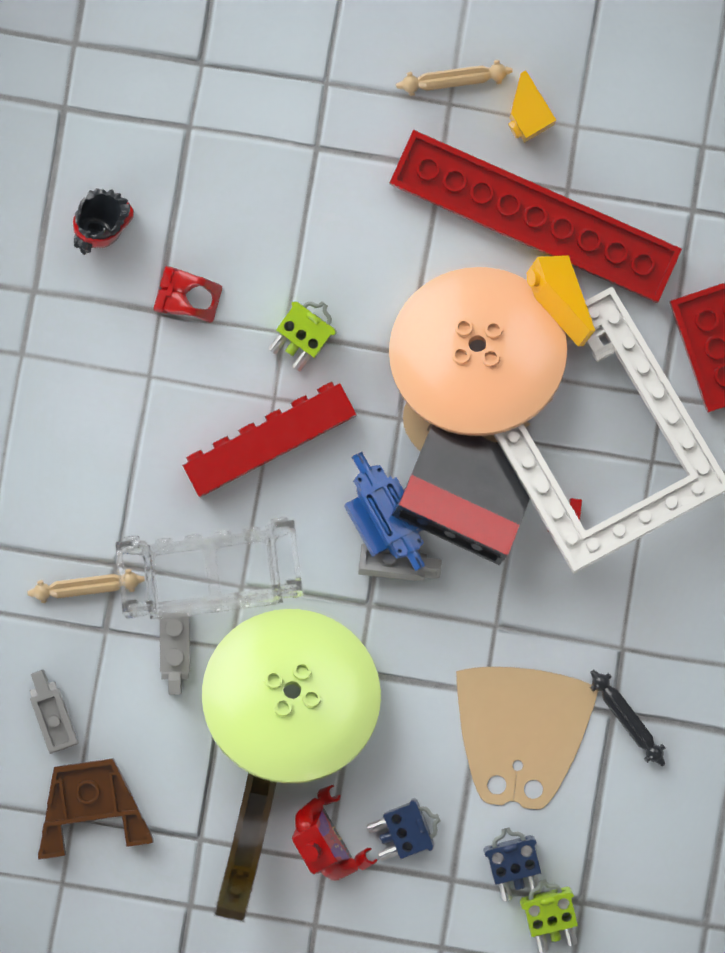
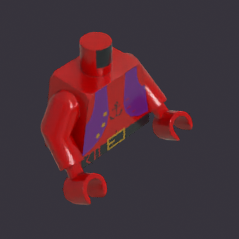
M329 785L319 789L317 798H313L297 811L295 815L296 829L293 833L292 841L313 875L322 873L328 879L337 881L357 872L358 868L366 870L374 865L377 859L369 861L366 858V853L371 851L372 848H366L356 854L354 859L351 858L350 852L323 805L335 803L341 798L340 794L331 797L330 789L335 785Z

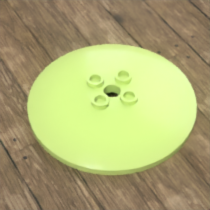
M281 609L265 612L235 627L224 637L213 652L205 671L202 686V705L206 724L222 752L248 773L279 783H305L319 780L332 775L348 765L359 755L372 736L381 704V688L377 669L362 642L349 629L334 619L301 609ZM287 685H296L299 687L301 694L297 698H288L284 694V688Z

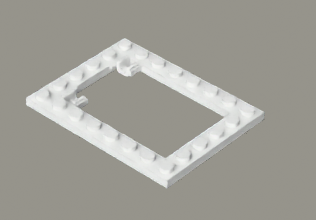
M613 287L585 300L595 328V332L586 342V345L590 346L597 362L616 353L688 476L585 531L524 424L509 431L494 434L573 574L725 493V475ZM566 334L568 346L574 341ZM606 336L609 342L605 346L600 341V338Z

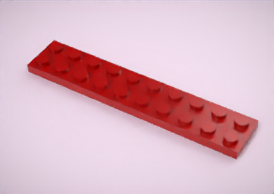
M414 129L389 182L391 186L549 256L569 255L572 266L655 303L659 302L682 251V248Z

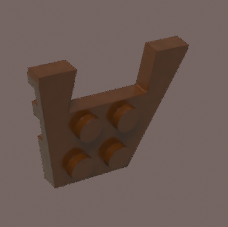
M114 758L54 767L45 822L42 829L41 844L38 851V860L66 855L63 824L122 816L126 847L154 842V838Z

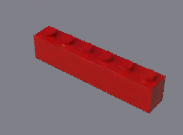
M329 382L317 389L318 395L310 399L306 395L291 402L293 408L283 413L280 409L275 410L265 416L266 422L258 426L253 422L239 429V436L231 440L226 436L212 444L214 449L204 454L202 450H199L187 456L188 462L182 466L198 496L201 498L356 417L357 414L341 384L339 383L334 386L333 382Z

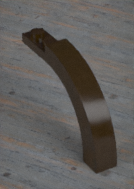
M248 773L214 916L241 922L245 921L277 782L265 780Z

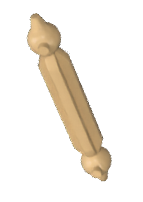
M495 60L490 68L481 65L424 73L418 78L413 76L412 72H407V76L403 81L396 84V88L404 89L409 93V96H414L418 88L428 91L485 83L491 78L496 81V84H501L505 76L512 73L513 70L500 64V60Z
M127 569L123 576L109 574L56 581L51 585L43 583V580H39L33 589L27 591V595L41 600V603H46L50 596L65 598L112 592L122 587L129 589V592H133L139 583L145 581V577L131 572V569Z

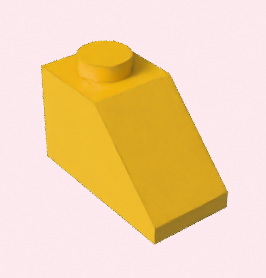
M526 70L520 74L509 117L511 122L508 123L515 138L521 137L524 143L556 123V118Z

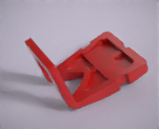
M166 266L160 283L162 289L158 290L153 308L154 311L165 314L168 312L173 315H188L206 322H213L222 292V285L204 277ZM202 286L212 295L211 305L207 309L193 308L186 294L191 289Z

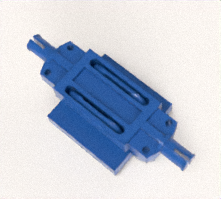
M359 452L358 455L355 454L351 458L360 471L353 480L357 487L358 497L345 503L344 507L371 556L374 557L388 549L391 555L396 558L407 556L415 572L422 569L426 564L417 550L424 543L419 535L423 530L392 516L393 510L404 492L397 477L394 479L391 476L387 478L381 465L370 467L363 452Z

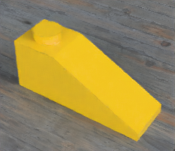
M569 255L537 257L526 273L528 285L531 286L535 299L578 347L584 346L595 332V328Z

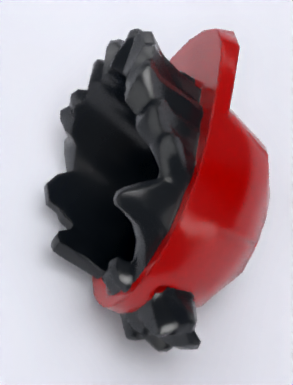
M96 188L94 191L89 190L86 198L84 197L80 201L78 210L73 217L74 247L79 248L80 252L85 255L91 252V248H105L113 244L121 235L122 230L134 218V210L130 203H128V200L121 198V193L115 194L113 189L108 192Z

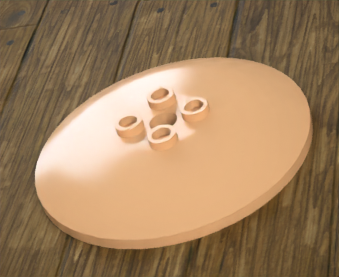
M463 268L432 279L418 289L405 303L396 318L391 332L389 345L390 366L400 394L407 404L427 422L443 430L461 435H494L509 431L526 423L550 402L562 381L566 367V334L535 299L531 286L528 285L526 279L511 272L495 268ZM474 340H482L485 342L486 347L480 352H474L469 348V345Z

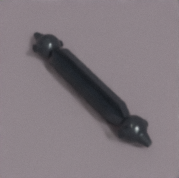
M593 669L590 672L593 679L590 689L593 692L595 690L602 692L603 700L636 744L646 750L644 760L647 763L651 761L664 766L663 750L666 749L663 744L660 746L654 744L653 736L620 692L610 686L609 679L612 676L609 673L606 675L600 674Z

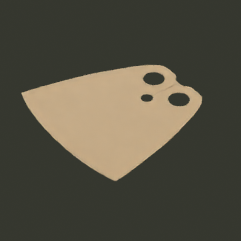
M478 667L456 671L463 742L472 779L479 796L484 802L489 804L504 805L514 800L523 808H544L558 791L577 754L598 691L595 690L593 692L590 689L592 685L582 680L534 669ZM516 760L523 763V767L519 771L514 770L512 766ZM498 775L505 779L506 788L503 793L493 794L489 791L487 783L491 777ZM530 780H537L543 786L542 794L536 799L527 797L524 792V786Z

